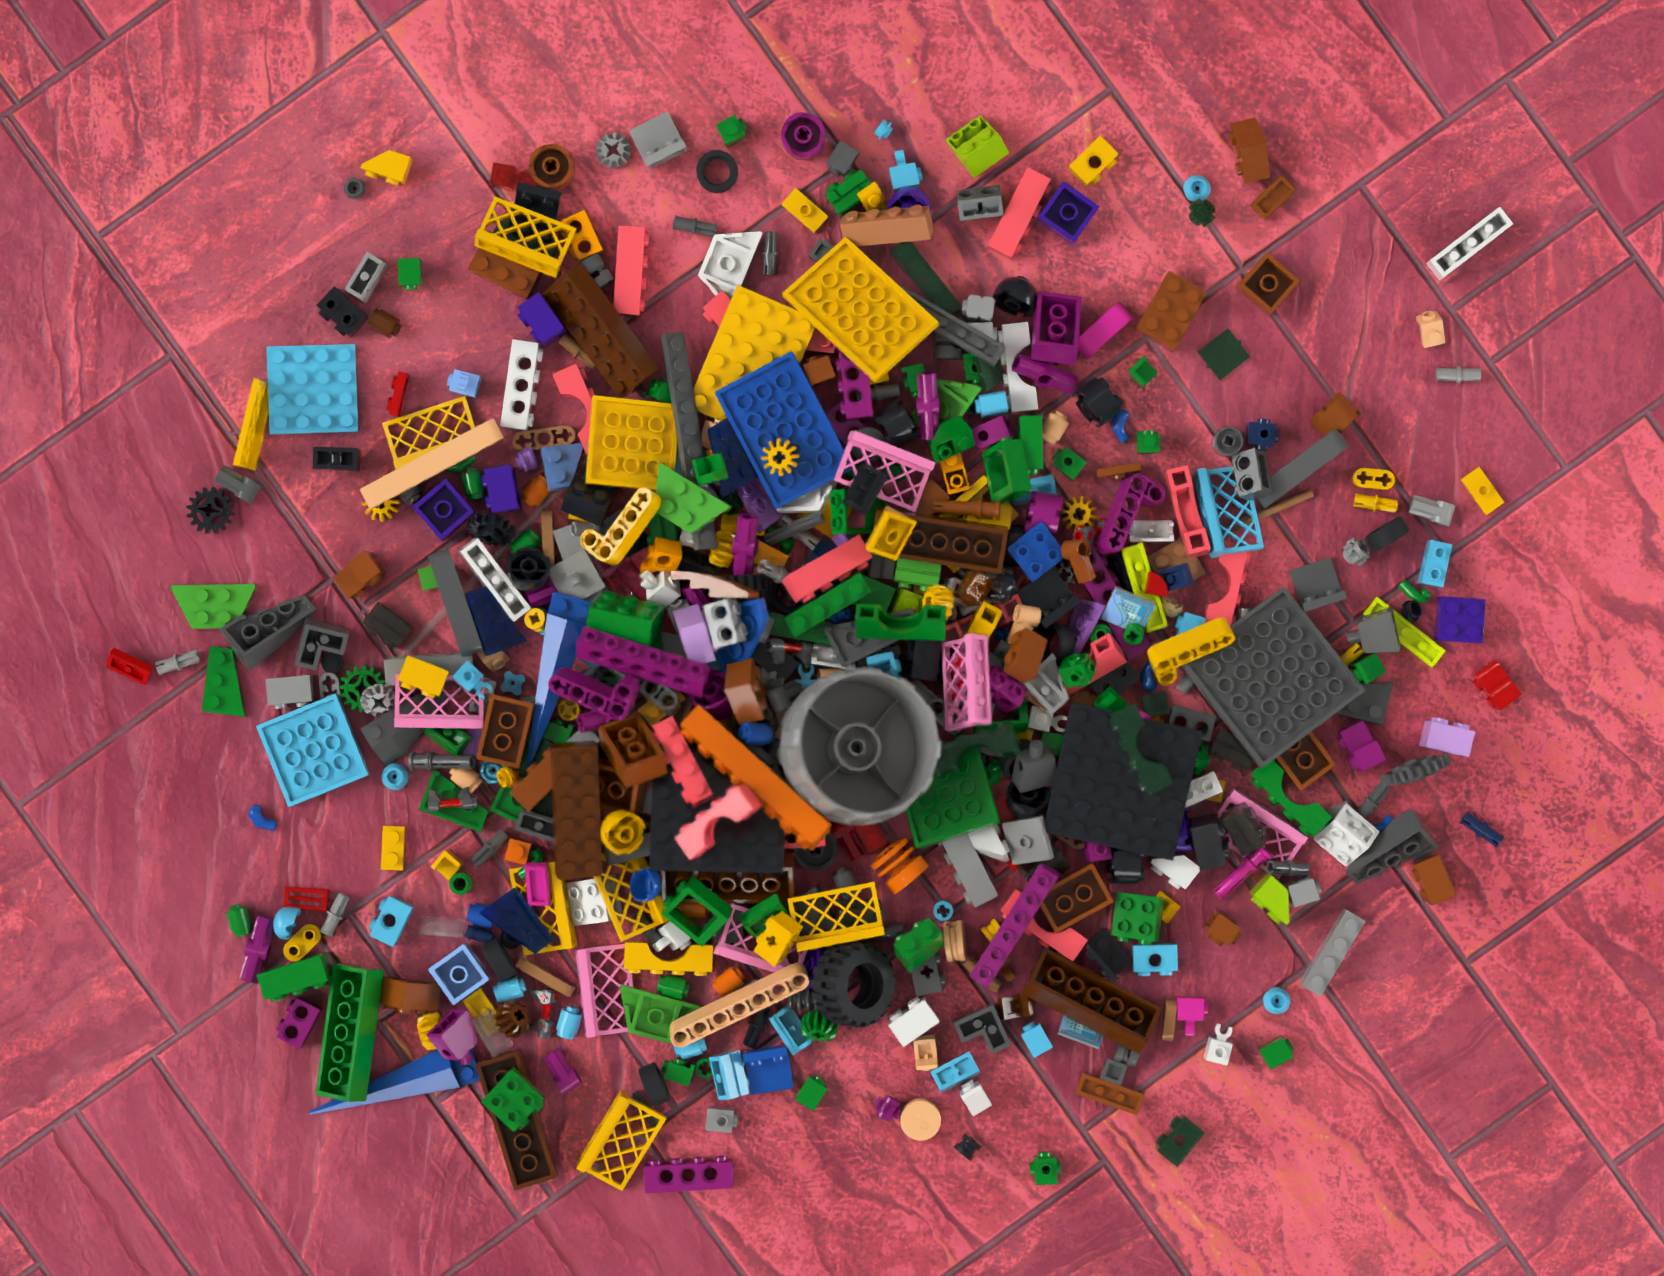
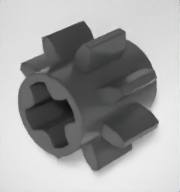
M1060 562V569L1053 567L1057 574H1060L1062 569H1064L1065 573H1069L1070 577L1066 578V582H1064L1066 586L1068 582L1075 584V581L1072 580L1075 573H1072L1070 570L1072 568L1071 564L1068 567H1064V563Z

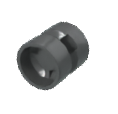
M598 253L581 262L591 277L598 272L601 274L593 279L601 290L615 280L609 268H604L605 262Z
M934 332V341L937 342V345L933 347V359L961 360L962 348Z
M1234 427L1222 428L1212 438L1213 450L1222 457L1236 454L1243 446L1242 434Z

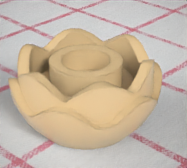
M1160 598L1166 616L1175 618L1183 613V605L1178 604L1176 599Z

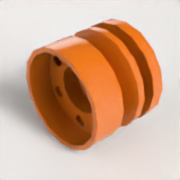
M906 837L891 843L877 855L875 861L870 865L873 870L883 865L884 868L877 875L879 877L886 873L891 875L885 882V885L894 895L929 867L921 855H917L912 859L909 857L910 853L914 850L913 845L906 850L902 849L909 842Z

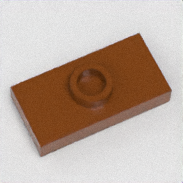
M1281 174L1249 206L1265 221L1297 189Z
M1138 461L1100 468L1095 471L1096 479L1113 476V480L1126 478L1127 473L1140 471L1141 465Z

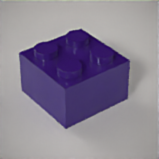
M1063 181L1038 216L1037 221L1073 246L1097 212L1099 206Z
M539 292L517 307L520 311L517 314L526 327L531 326L533 330L530 334L539 345L543 343L545 347H548L567 333Z
M504 465L484 469L485 474L482 475L483 487L488 489L489 496L485 497L487 509L492 510V513L497 515L522 510L515 468L512 465Z
M446 478L412 507L442 541H445L471 518V515L477 513Z
M1437 597L1434 641L1482 644L1486 599Z

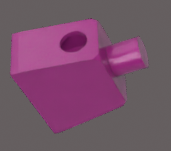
M1000 416L972 428L974 447L977 446L979 450L999 443L1002 438L1015 437L1007 416ZM984 432L988 433V439L986 440L982 438V433Z
M452 1009L426 1035L443 1058L459 1060L461 1065H466L473 1060L469 1051L477 1044L478 1039L468 1010Z

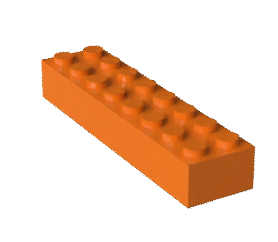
M700 705L680 724L681 733L685 741L690 745L693 743L697 745L698 752L706 760L711 758L714 761V767L721 774L727 773L732 779L733 785L742 786L747 784L762 804L764 813L772 820L774 818L778 819L780 827L787 834L792 832L797 838L796 842L805 850L809 848L812 851L830 832V824Z

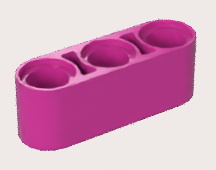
M1120 301L1117 302L1079 337L1078 351L1086 360L1089 359L1134 317Z

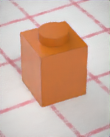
M510 838L504 860L525 865L526 862H529V854L531 853L533 842Z

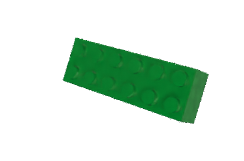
M333 963L316 1095L346 1102L366 1101L384 970L351 963Z

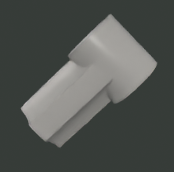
M1414 495L1408 513L1429 519L1432 523L1449 527L1456 506L1447 502L1433 501Z

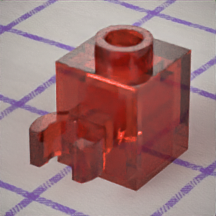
M493 162L489 184L492 188L514 191L515 184L518 185V182H521L524 177L531 178V175L527 172L517 174L515 166Z

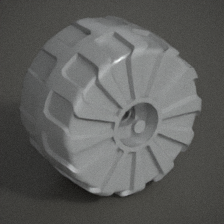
M876 668L837 671L809 685L799 694L791 708L784 713L779 725L782 733L780 744L776 748L777 765L783 767L786 776L785 784L826 821L846 825H869L882 822L906 810L931 785L933 781L931 776L937 759L941 755V742L938 741V732L935 724L936 716L931 706L925 703L922 697L914 690L915 687L904 678H896L884 674L880 669ZM853 742L857 743L859 746V752L857 754L851 750V744Z

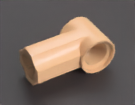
M1022 604L1016 605L1013 613L1014 623L1007 638L1009 644L1011 636L1015 632L1025 628L1032 631L1033 627L1039 625L1041 619L1040 608Z

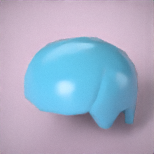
M283 907L278 910L274 917L273 928L279 939L288 940L290 938L293 927L297 925L295 923L296 916L301 914L300 908Z

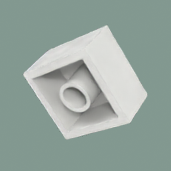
M918 996L914 997L907 1003L908 1007L901 1011L899 1008L889 1015L888 1026L903 1047L940 1022L924 996L920 999Z

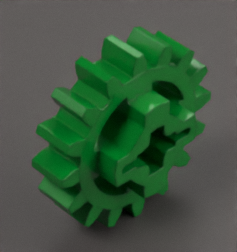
M363 665L362 670L358 666H354V672L346 671L348 678H341L345 684L339 686L340 689L344 690L340 697L347 698L344 704L348 705L351 703V710L359 707V711L364 712L360 703L362 691L358 690V687L362 686L363 682L366 687L373 685L369 681V675L374 678L377 684H385V680H380L382 673L375 674V667L367 670V665ZM360 674L359 680L354 684H350L351 680ZM350 692L357 696V701L351 697ZM374 698L375 704H376V703H379V702H378L379 699H377V698L375 699V698Z

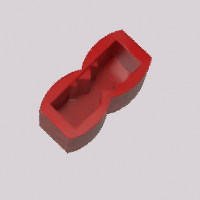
M1495 659L1472 675L1475 679L1472 683L1479 692L1483 690L1488 697L1485 700L1493 710L1495 708L1502 710L1522 695Z

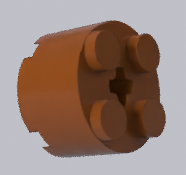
M557 144L543 145L538 147L531 155L529 161L530 173L534 181L541 188L560 191L570 184L575 174V165L571 155L564 147ZM554 163H556L555 166L557 169L555 171L551 170L549 172L547 166L549 164L554 165Z
M1338 392L1325 407L1323 406L1314 415L1310 422L1323 437L1335 428L1341 434L1362 412L1344 394Z

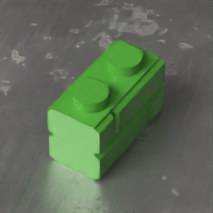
M898 558L894 582H899L898 587L911 589V585H918L920 590L927 591L929 586L939 585L942 565Z

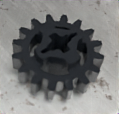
M203 487L202 494L199 491H195L197 497L189 498L192 505L186 506L187 509L191 510L187 517L193 518V521L190 523L192 526L198 524L197 531L201 532L205 528V534H210L211 529L214 534H218V528L226 530L224 524H232L229 516H234L235 513L231 512L230 508H233L235 505L228 503L231 499L229 495L223 497L224 490H220L217 493L216 487H212L209 492L207 487ZM207 497L206 502L198 505L203 498ZM217 498L222 501L224 508L219 506ZM212 505L213 509L220 512L210 514L206 511H203L202 509L211 508ZM197 513L203 516L204 523L199 520ZM223 516L222 520L215 524V520Z
M484 512V515L476 513V516L471 515V518L468 520L467 533L472 534V539L478 538L480 542L484 541L486 545L493 544L498 546V544L505 546L506 543L510 544L511 540H513L515 526L510 524V520H504V516L498 517L495 513L489 515L487 512Z

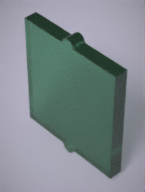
M1226 329L1198 351V354L1207 364L1206 367L1212 370L1219 381L1250 357L1241 346V341L1237 340L1229 329Z
M978 357L974 358L983 391L988 392L1003 380L1000 360L993 367Z

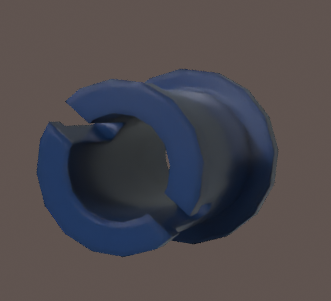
M468 924L464 937H467L469 941L472 939L486 944L491 941L494 932Z

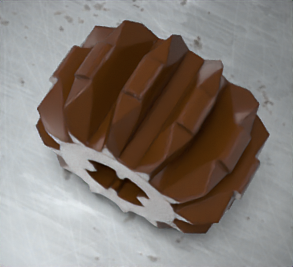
M506 1001L496 1009L497 1013L494 1018L498 1022L495 1025L500 1027V1033L505 1032L506 1038H518L530 1029L529 1025L532 1022L528 1018L530 1013L525 1010L526 1005L521 1006L520 1001Z

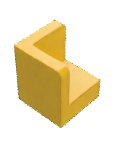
M446 849L431 865V868L438 870L444 877L450 880L464 863Z

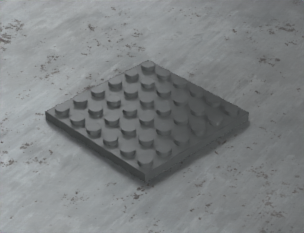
M1285 587L1279 589L1230 626L1235 635V640L1230 645L1181 665L1261 769L1366 691Z

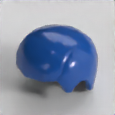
M642 868L640 871L633 872L630 880V891L635 900L639 902L652 901L661 892L662 880L657 871Z

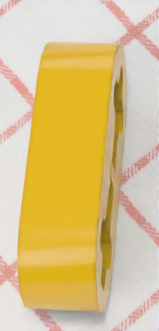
M1360 468L1353 473L1352 481L1359 488L1387 490L1394 485L1395 477L1388 470ZM1362 472H1365L1364 475L1366 477H1372V480L1364 481V483L1361 484V481L1357 479V476L1361 475ZM1386 474V478L1390 479V482L1386 483L1385 486H1382V482L1375 481V478H1381Z

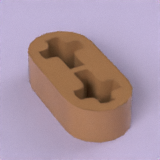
M1165 999L1161 1029V1040L1173 1041L1177 1000Z

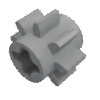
M1352 538L1346 542L1347 544L1343 546V557L1349 564L1356 562L1358 566H1361L1367 562L1366 559L1370 557V547L1366 541L1361 539L1357 541L1355 538Z

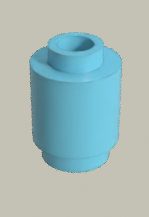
M517 975L503 982H497V985L493 986L498 1003L502 1001L505 1003L506 1001L523 997L524 991L527 990L524 979H519Z
M567 1005V1008H562L556 1027L558 1036L572 1040L574 1035H577L583 1016L579 1012L580 1009L578 1007Z
M703 1037L684 1047L674 1046L677 1057L681 1056L682 1060L703 1054V1051L707 1050V1046Z

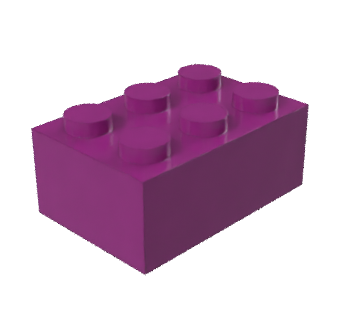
M1038 291L1033 316L1031 360L1075 364L1079 348L1081 296Z

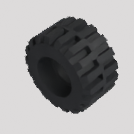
M764 574L721 576L741 583L759 593V598H736L738 603L761 598L765 599L766 606L772 603L770 577ZM717 597V601H721V600H724V599H729V598Z

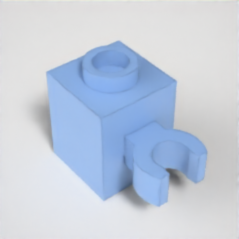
M454 369V373L449 374L447 386L450 387V392L477 399L482 377Z

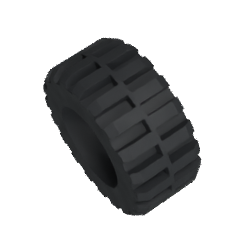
M850 941L829 947L824 952L825 955L820 956L817 963L819 964L813 970V974H815L814 980H811V986L814 988L812 996L817 1001L815 1005L818 1011H821V1015L834 1024L864 1028L870 1024H875L880 1020L879 1017H883L886 1014L887 1007H890L893 1002L891 1000L892 995H895L896 991L894 988L896 976L893 975L894 968L892 963H889V957L886 953H883L882 949L868 943ZM857 967L860 974V988L856 997L850 1001L847 983L851 972Z

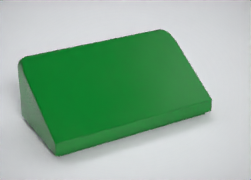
M424 728L425 735L451 755H462L472 739L464 731L457 728Z
M774 894L742 913L740 919L743 927L755 938L766 930L765 923L770 916H776L782 911L788 916H791L779 896Z

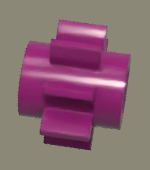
M885 1095L884 1099L879 1097L874 1105V1108L878 1109L876 1115L888 1122L891 1121L892 1117L898 1119L902 1111L898 1107L900 1102L889 1095Z

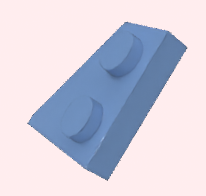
M582 443L541 448L548 491L568 489L574 478L581 456Z

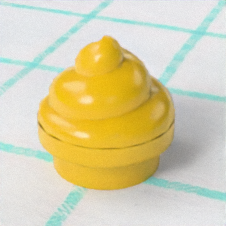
M510 766L501 767L500 771L497 772L498 782L502 787L510 788L519 778L520 770Z

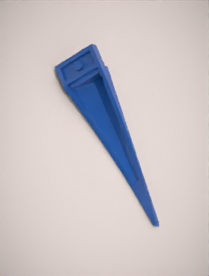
M553 592L546 619L527 768L532 764L560 695L549 689L548 680L561 667L572 669L576 660V643L583 627L587 625L588 607L593 603L592 601Z
M472 1048L469 1051L473 1060L466 1065H461L459 1060L445 1059L438 1050H435L369 1082L366 1101L346 1102L334 1099L311 1110L308 1114L312 1115L453 1089L480 1081L475 1066L478 1061L474 1049Z

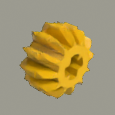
M778 438L776 441L777 447L773 441L768 442L772 450L766 447L763 448V451L768 456H762L761 460L769 461V463L764 465V468L767 469L772 466L773 468L770 471L772 475L775 474L777 469L779 476L784 475V469L790 474L792 470L789 465L793 467L798 465L792 459L799 458V454L791 453L797 447L787 448L790 444L789 440H786L782 446L781 438ZM779 451L782 452V455L785 454L786 459L782 460V463H778L779 460H775V455Z
M1080 496L1079 503H1077L1075 497H1071L1073 506L1067 501L1064 502V506L1069 510L1061 509L1060 513L1067 514V517L1061 519V522L1069 520L1070 523L1065 527L1067 530L1072 525H1075L1073 530L1075 531L1079 525L1085 526V523L1089 527L1094 526L1089 519L1096 520L1097 516L1090 515V512L1096 511L1097 508H1088L1092 503L1091 500L1083 504L1084 496ZM1075 509L1083 510L1082 520L1079 521L1078 518L1075 519L1073 517V514L1076 513Z
M392 498L384 502V508L379 506L373 509L368 508L365 514L368 515L373 512L371 519L376 520L379 515L381 522L385 521V514L389 519H392L393 516L390 511L398 513L399 510L394 508L393 504H400V500H393ZM362 502V506H368L366 502Z
M720 530L716 532L718 548L710 550V564L721 568H728L731 565L734 557L732 555V544L736 536L735 534Z
M933 585L927 588V592H924L922 602L923 605L946 606L947 621L949 616L952 615L951 610L954 607L953 601L955 598L952 597L953 591L949 590V587Z
M437 1012L424 1014L417 1020L420 1040L427 1050L436 1049L426 1034L442 1020V1017Z

